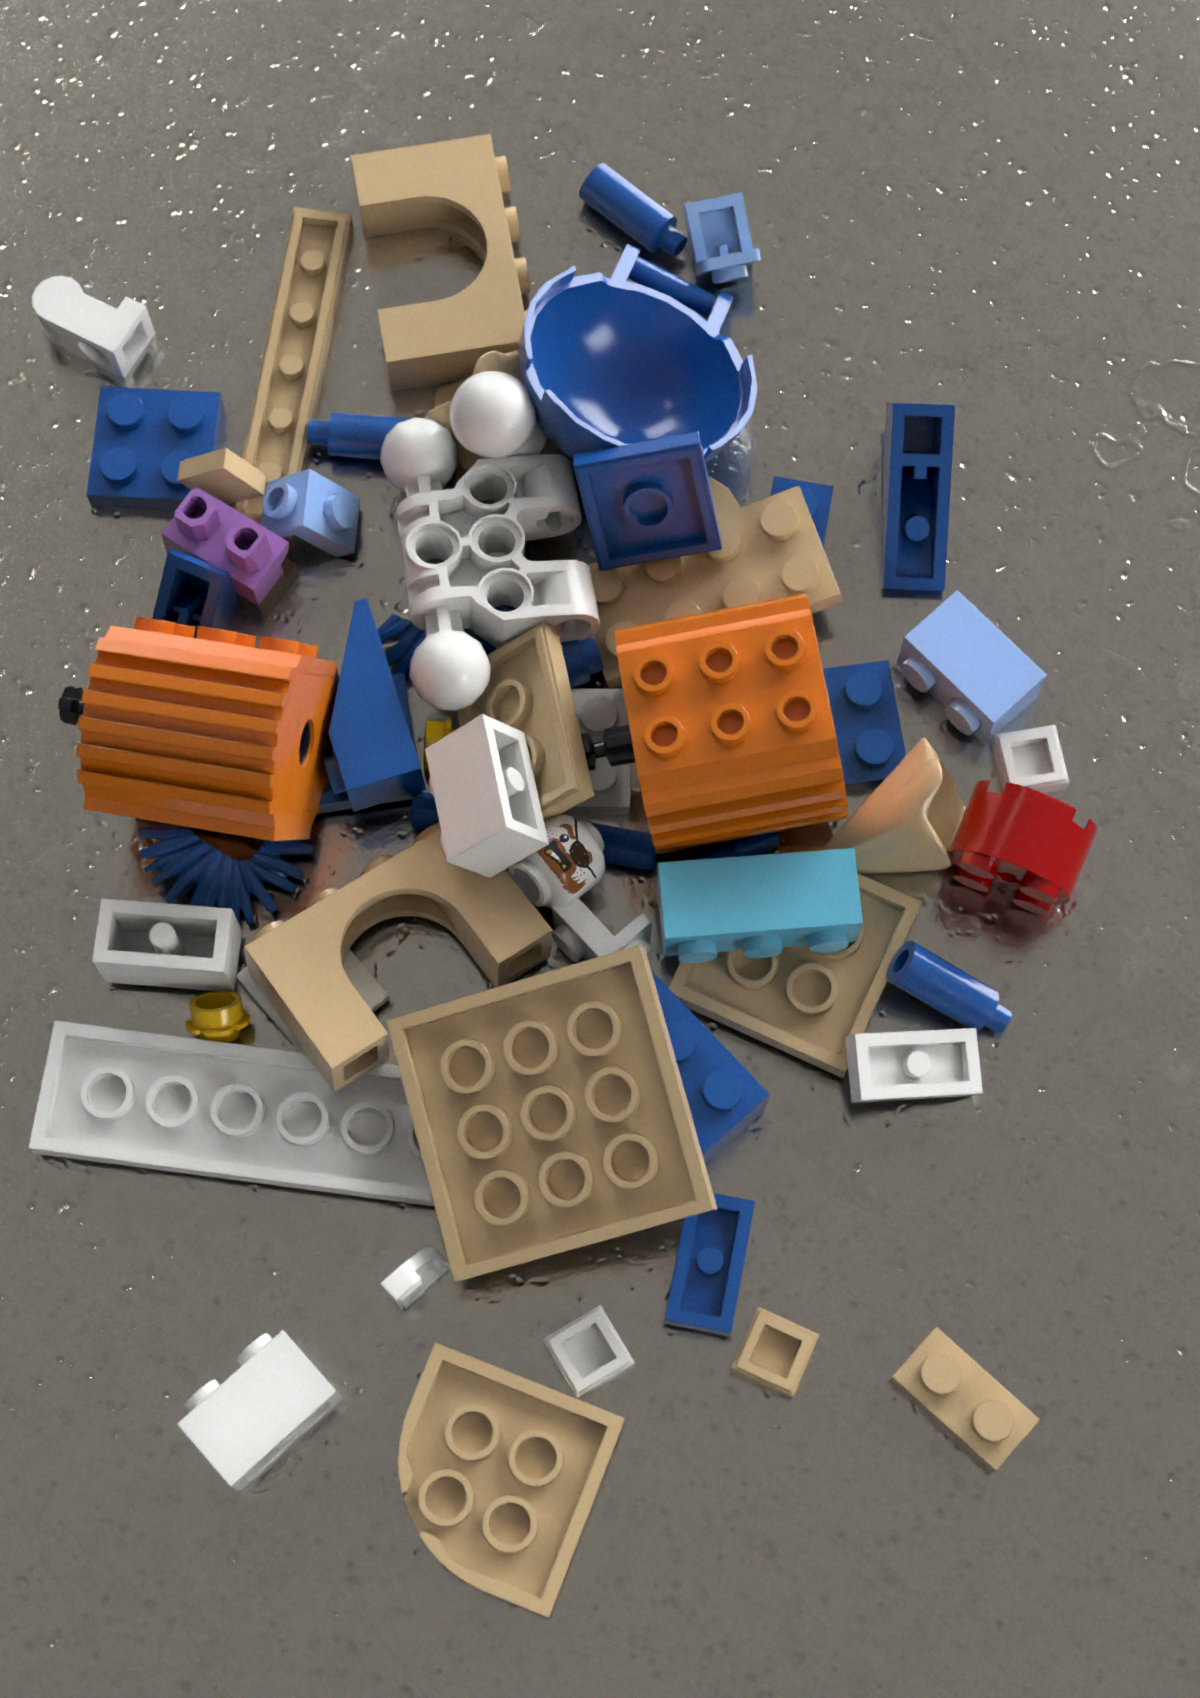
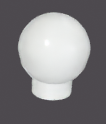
M486 371L475 374L460 385L452 398L449 412L451 428L458 442L466 450L484 458L493 459L516 455H538L543 449L547 435L536 420L535 408L527 389L514 376L499 371Z

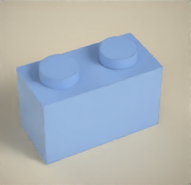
M958 590L904 637L897 660L901 664L900 668L904 677L914 688L924 693L929 691L945 706V713L948 719L960 732L965 735L973 733L984 745L993 738L994 734H998L1038 697L1047 676Z

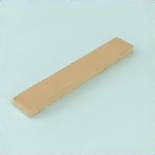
M298 207L293 209L242 459L267 476L266 485L270 481L304 471L306 468L310 444L307 443V426L309 419L315 420L353 229L351 214ZM265 492L262 496L233 503L232 508L261 525L262 503ZM288 536L283 539L291 540L292 536Z

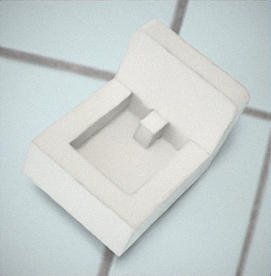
M579 898L566 907L552 906V922L556 928L552 932V937L562 951L574 962H577L582 957L585 960H589L639 944L645 946L646 954L651 949L647 942L651 938L652 921L644 913H641L614 936Z

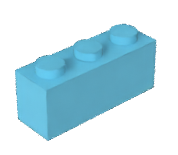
M854 848L658 862L657 892L663 956L678 955V960L681 962L700 963L717 958V952L743 950L746 957L765 958L782 953L783 947L809 945V951L831 953L846 949L848 942H857L863 925Z

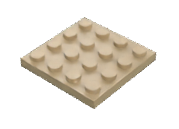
M635 945L386 1020L454 1282L717 1209L645 946Z

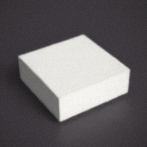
M1056 725L994 734L991 744L1002 791L1006 782L1025 786L1042 793L1066 790L1069 779Z
M601 1305L542 1339L574 1397L578 1400L635 1366L634 1360Z

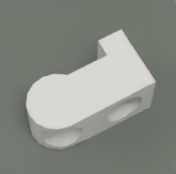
M52 276L42 281L35 288L32 295V306L40 319V325L46 337L50 341L122 379H125L155 335V330L145 305L125 297L116 309L85 294L80 284L70 277Z

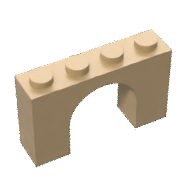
M491 134L351 155L364 238L418 229L439 228L453 231L466 237L481 251L485 258L484 266L477 278L467 288L451 297L377 310L390 390L398 391L460 381L473 375L477 360L485 353L490 351L509 353L519 350L518 346L528 311L524 310L521 294L530 293V282L525 257L514 259L511 243L521 241L518 217L515 206L504 207L502 193L511 192L506 156L495 157Z
M435 823L426 828L415 839L413 845L392 857L387 854L376 858L363 869L360 877L340 889L331 887L320 892L308 903L304 911L286 922L278 920L265 925L252 937L251 943L244 946L250 976L334 1093L389 1059L388 1032L353 986L343 968L350 947L371 926L386 919L401 916L421 917L435 921L456 935L495 987L508 984L550 957L553 930L508 871L505 869L495 876L488 878L447 862L446 854L440 842V823Z

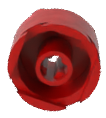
M991 780L977 782L948 852L953 864L957 866L953 878L964 886L982 892H988L991 884L1016 893L1013 899L1016 905L1040 915H1049L1053 904H1067L1071 899L1096 835V824L1089 819L1083 829L1072 821L1077 809L1040 791L1006 782L1001 794L987 792Z

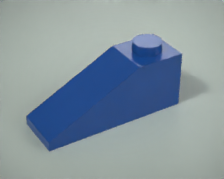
M886 402L883 458V589L945 591L955 405Z
M368 598L357 600L354 604L329 728V736L335 755L323 758L334 795L347 792L353 812L426 790L421 766Z

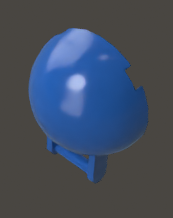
M629 244L626 245L610 279L599 272L574 276L577 270L573 266L545 282L530 301L518 346L521 381L527 389L535 408L537 422L551 442L569 459L573 460V454L699 431L705 463L707 464L723 452L742 431L754 411L758 387L752 355H747L743 362L731 338L719 334V330L734 298L733 296L721 290L716 296L638 257L640 250ZM627 278H628V279H630V280H632V281H634V282H636V283L629 282V281H626V280H627Z

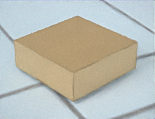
M223 448L180 461L177 481L191 490L198 486L228 505L264 495L267 476L228 448Z
M757 1307L730 1372L792 1399L820 1334Z

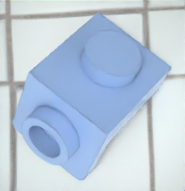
M739 192L684 204L682 210L695 276L711 274L713 284L748 277L746 266L761 261L759 248L753 249L743 193Z
M307 469L267 483L262 503L261 525L282 538L295 535L335 557H341L355 552L361 497L315 471Z

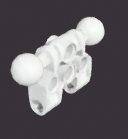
M415 417L397 423L385 437L381 447L380 462L390 483L406 493V498L397 506L396 516L407 596L413 625L425 630L426 638L413 654L409 675L416 692L422 700L436 709L456 711L474 704L485 691L490 681L491 672L490 662L481 643L465 633L464 629L471 628L476 635L498 649L543 621L558 628L561 642L578 639L583 641L592 637L600 628L590 567L586 563L577 560L530 561L525 558V541L564 535L580 525L582 516L573 465L568 458L558 454L516 455L493 459H478L456 483L454 489L443 490V487L452 479L458 465V450L448 429L433 419ZM493 500L497 503L483 504L481 501ZM501 552L506 554V556L491 557L487 554ZM429 559H441L444 562L439 564H429L424 561ZM508 605L516 608V610L502 612L494 608Z

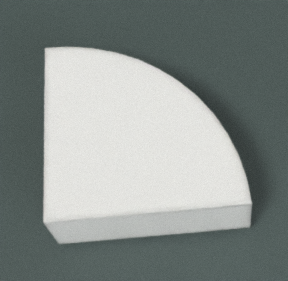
M429 1246L405 1261L380 1284L385 1294L401 1310L403 1308L406 1310L449 1269L447 1267L449 1262L433 1246Z

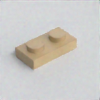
M938 1327L931 1331L890 1378L893 1384L992 1473L997 1471L1040 1420Z

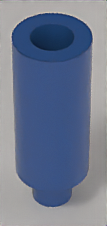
M601 163L597 165L584 180L579 191V198L648 251L654 253L662 248L673 258L683 251L688 238L675 229L677 218L607 164Z
M332 411L329 421L309 419L307 443L328 445L330 456L380 460L381 447L386 435L397 423L412 418Z
M912 940L907 941L898 949L889 964L887 980L967 1028H976V1031L986 1026L996 1033H1001L1010 1023L1012 1012L998 1004L999 993L997 990Z

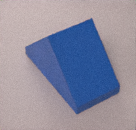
M170 550L167 553L152 619L194 626L195 639L198 626L229 631L241 608L230 572L178 550Z

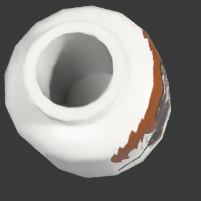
M561 813L544 821L549 845L510 866L508 869L514 881L531 903L537 907L545 906L552 909L553 905L557 907L570 905L575 899L581 897L599 883L605 872V859L602 853L604 841L599 831L586 820L578 821L570 815Z

